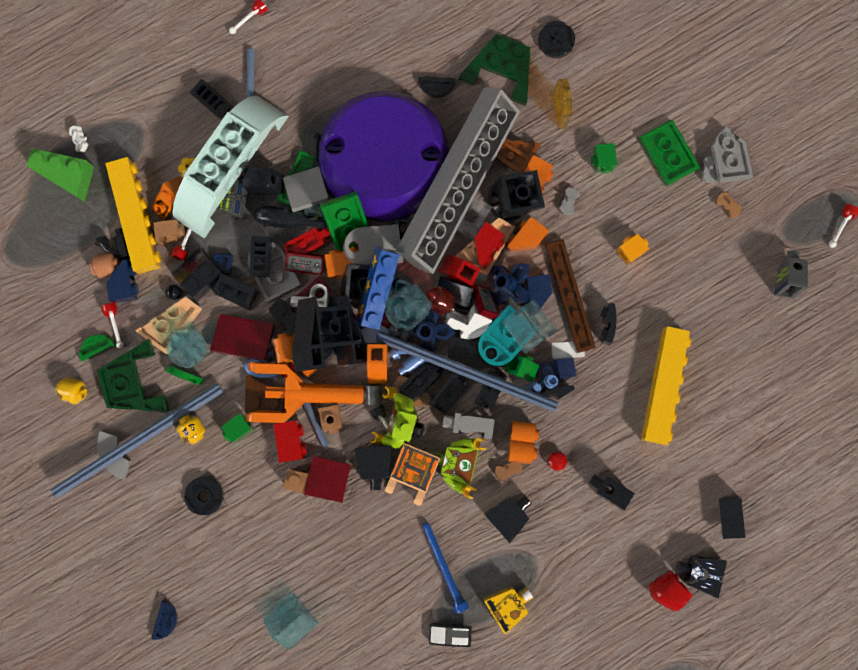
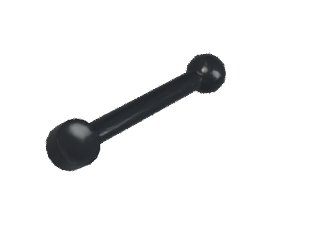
M315 133L313 136L315 139L313 168L320 167L318 150L321 135L319 133Z

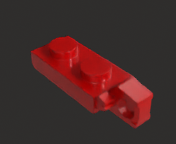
M315 227L282 246L286 253L287 251L310 254L329 243L327 239L332 236L328 227L324 230L322 228L316 229Z

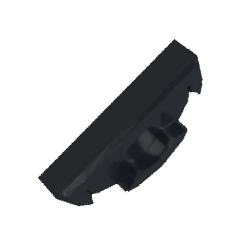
M418 77L419 86L422 91L428 96L435 98L444 97L449 94L455 84V78Z

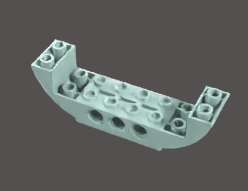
M250 96L237 104L230 112H227L183 175L184 178L173 204V218L205 238L215 224L210 217L270 130L274 128L279 131L289 116L259 96Z

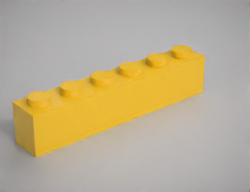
M128 157L105 163L133 271L142 274L161 268L159 262H162L159 251H156L155 244L157 242L155 241V234L151 232L150 226H152V221L146 213L148 205L146 199L142 198L141 191H143L141 181L137 179L138 167L136 163L132 162Z
M669 326L662 329L641 436L642 441L661 445H668L672 441L673 431H671L672 423H675L677 417L675 407L679 403L681 396L678 393L679 386L684 381L682 371L683 366H686L688 360L686 350L691 344L690 331Z

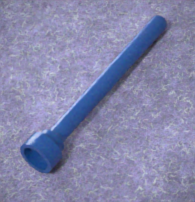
M424 522L422 528L454 600L452 601V608L455 614L461 613L470 607L467 600H464L458 592L430 524Z

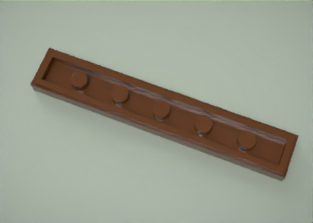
M564 239L545 244L576 353L595 349L596 346Z

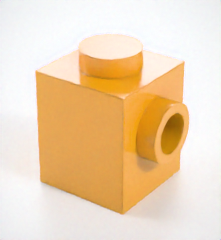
M630 234L622 240L623 244L616 251L628 265L649 250L647 240L643 236L640 237L639 234H636L633 237Z

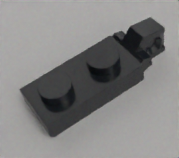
M425 362L399 388V391L415 402L440 378L443 368L430 362Z

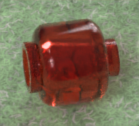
M433 287L426 295L427 307L439 315L450 313L455 306L454 295L444 287Z

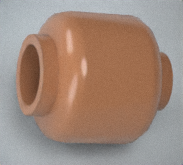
M111 252L96 254L90 261L91 272L98 278H108L116 270L120 260L118 257L115 258Z

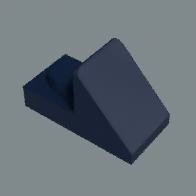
M573 358L536 363L539 365L537 371L538 383L543 381L545 376L549 374L555 375L558 379L576 377Z

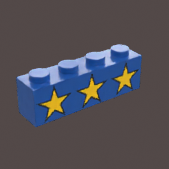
M375 246L356 318L360 326L380 329L399 259V254L394 250Z

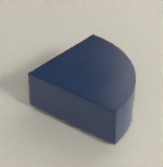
M213 253V259L217 267L224 273L231 275L233 255Z

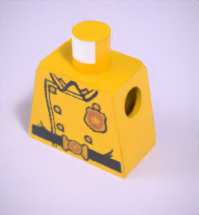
M510 586L483 599L501 630L506 634L528 614L524 604L531 600L533 596L528 588L516 593L513 586Z

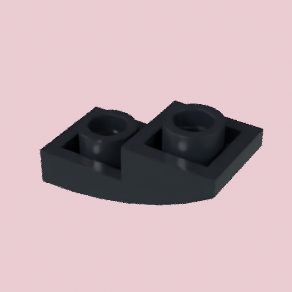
M440 276L435 295L469 307L474 287Z
M614 303L608 304L607 307L604 306L600 317H603L601 323L608 325V327L605 326L601 333L602 343L608 346L612 344L616 331L617 315Z

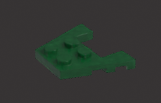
M495 34L460 74L459 80L474 86L481 69L517 82L510 100L526 106L530 47Z
M151 339L143 341L138 346L97 370L106 408L169 412L165 395L145 399L136 360L155 356Z

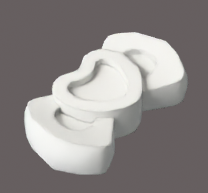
M73 125L69 129V135L72 136V141L76 144L75 151L85 152L88 147L87 137L83 135L81 126Z

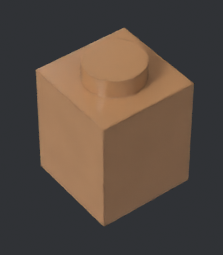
M292 468L288 469L283 489L300 493L305 492L309 472Z

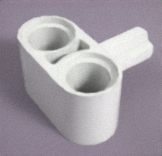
M316 284L311 288L309 297L292 296L291 307L297 308L298 300L315 297L316 292L321 289L325 291V294L322 298H317L318 308L329 307V291L324 285Z

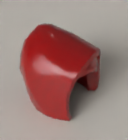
M672 570L657 577L648 587L654 601L675 612L682 609L693 596L679 582L678 575L673 573Z

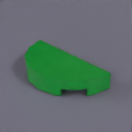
M96 334L89 336L83 341L78 353L79 359L83 362L115 347L116 343L105 335Z
M169 364L165 370L173 376L197 385H201L203 378Z

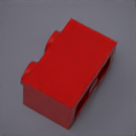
M298 420L273 424L279 463L305 459L304 455L307 454L306 443L302 442V435H304L303 424H300Z

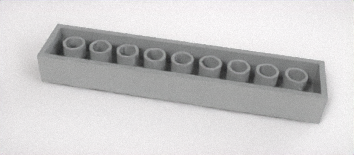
M484 87L396 249L399 255L418 270L434 274L520 113L519 109L502 89Z

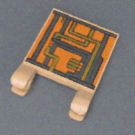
M404 443L385 491L391 494L397 481L417 489L418 493L414 504L420 506L441 457Z

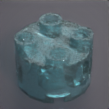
M416 284L400 288L385 302V305H387L385 314L389 322L396 328H406L405 330L407 331L415 328L422 322L432 308V303Z
M178 327L171 331L166 339L168 357L180 367L191 368L200 363L206 355L207 345L205 339L193 327Z

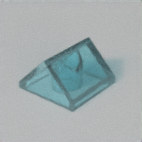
M535 300L524 305L502 322L525 354L557 332Z
M294 593L263 619L271 638L287 650L318 624L317 620Z

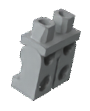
M455 413V417L444 415L443 427L451 428L453 433L458 434L459 430L463 433L471 431L484 433L483 438L492 439L495 419L473 416L461 417V413Z

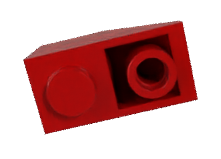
M485 222L474 238L477 263L480 269L484 265L488 266L494 258L491 255L495 250L499 252L505 243L503 241L505 235L488 222Z
M447 254L438 271L458 281L460 284L472 287L481 269L464 259Z

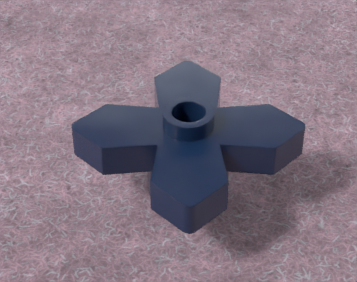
M515 264L510 272L506 266H492V278L496 287L492 291V295L496 304H505L510 296L517 303L529 302V291L521 285L529 276L528 264Z
M430 304V307L427 306L422 310L423 322L410 321V323L414 324V331L411 337H419L421 339L420 347L434 352L437 350L436 338L448 340L456 331L448 324H437L440 312Z

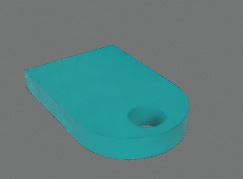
M508 305L481 335L478 342L479 354L490 365H505L518 354L536 334L538 329L511 305ZM487 349H495L497 356L494 359L487 358Z

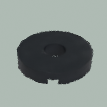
M208 476L192 480L185 490L184 501L186 506L192 513L197 515H209L216 512L224 500V490L221 484L216 479ZM203 490L209 494L207 501H202L199 498V494Z

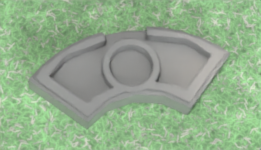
M99 431L97 440L99 457L119 446L120 437ZM122 456L105 468L117 478L125 480L131 460Z

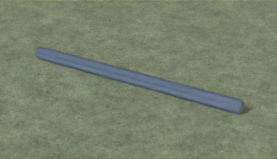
M379 331L376 335L375 340L377 342L387 344V346L550 411H555L558 406V402L384 332Z
M215 384L57 484L51 488V493L54 497H59L178 422L182 417L192 413L222 394L221 386Z

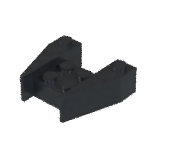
M347 295L329 298L330 307L318 308L317 297L298 300L292 347L294 372L326 368L323 348L329 347L336 348L338 366L367 362L365 341Z

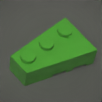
M31 148L27 167L85 202L94 166L87 160Z

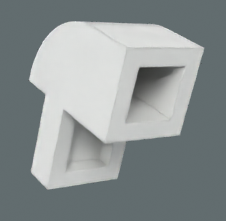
M475 304L467 316L451 309L446 314L447 324L455 330L460 329V337L464 339L480 337L492 322V318L479 314Z

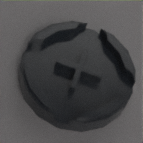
M562 21L547 23L538 36L540 50L551 58L567 56L575 44L573 29Z

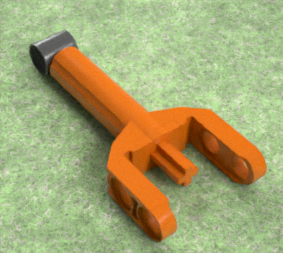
M248 362L247 370L254 373L287 374L285 387L266 386L265 398H285L286 411L255 410L247 412L246 421L285 423L304 403L362 404L364 400V405H381L382 385L366 384L364 388L363 385L308 384L287 363Z

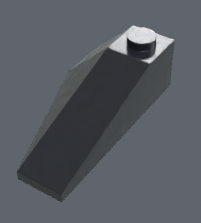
M347 264L342 277L340 296L347 295L350 303H361L370 266ZM394 276L386 304L406 305V302L412 298L420 300L421 286Z

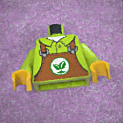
M384 387L387 389L388 394H382L383 398L394 399L395 402L386 430V436L382 433L372 432L371 434H375V440H370V443L400 448L405 441L410 442L417 413L411 398L397 392L395 387Z
M463 438L452 442L450 447H446L445 454L433 453V455L441 457L438 465L442 466L441 474L443 475V480L453 490L470 499L474 498L469 495L470 490L477 491L475 487L470 485L478 450L486 449L480 446L481 441H486L484 438Z

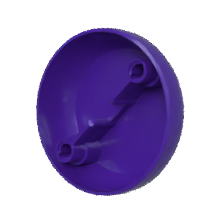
M368 92L343 104L329 119L320 140V171L329 192L334 198L357 191L365 217L368 220L394 221L395 219L409 217L417 212L449 153V147L441 123L434 113L422 102L400 92ZM426 159H436V160H435V161H427Z

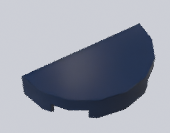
M165 599L161 602L151 638L153 640L167 637L174 631L177 625L178 615L176 608Z

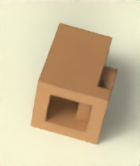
M176 219L153 222L155 241L160 245H163L164 241L168 243L176 242L177 239L185 236L183 224L181 225Z
M339 405L318 408L322 431H327V434L339 433V429L343 428ZM330 416L334 418L332 424L327 422V418Z

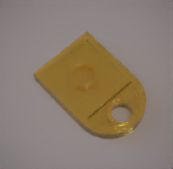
M567 78L557 80L553 91L558 130L566 129L572 115L571 90Z

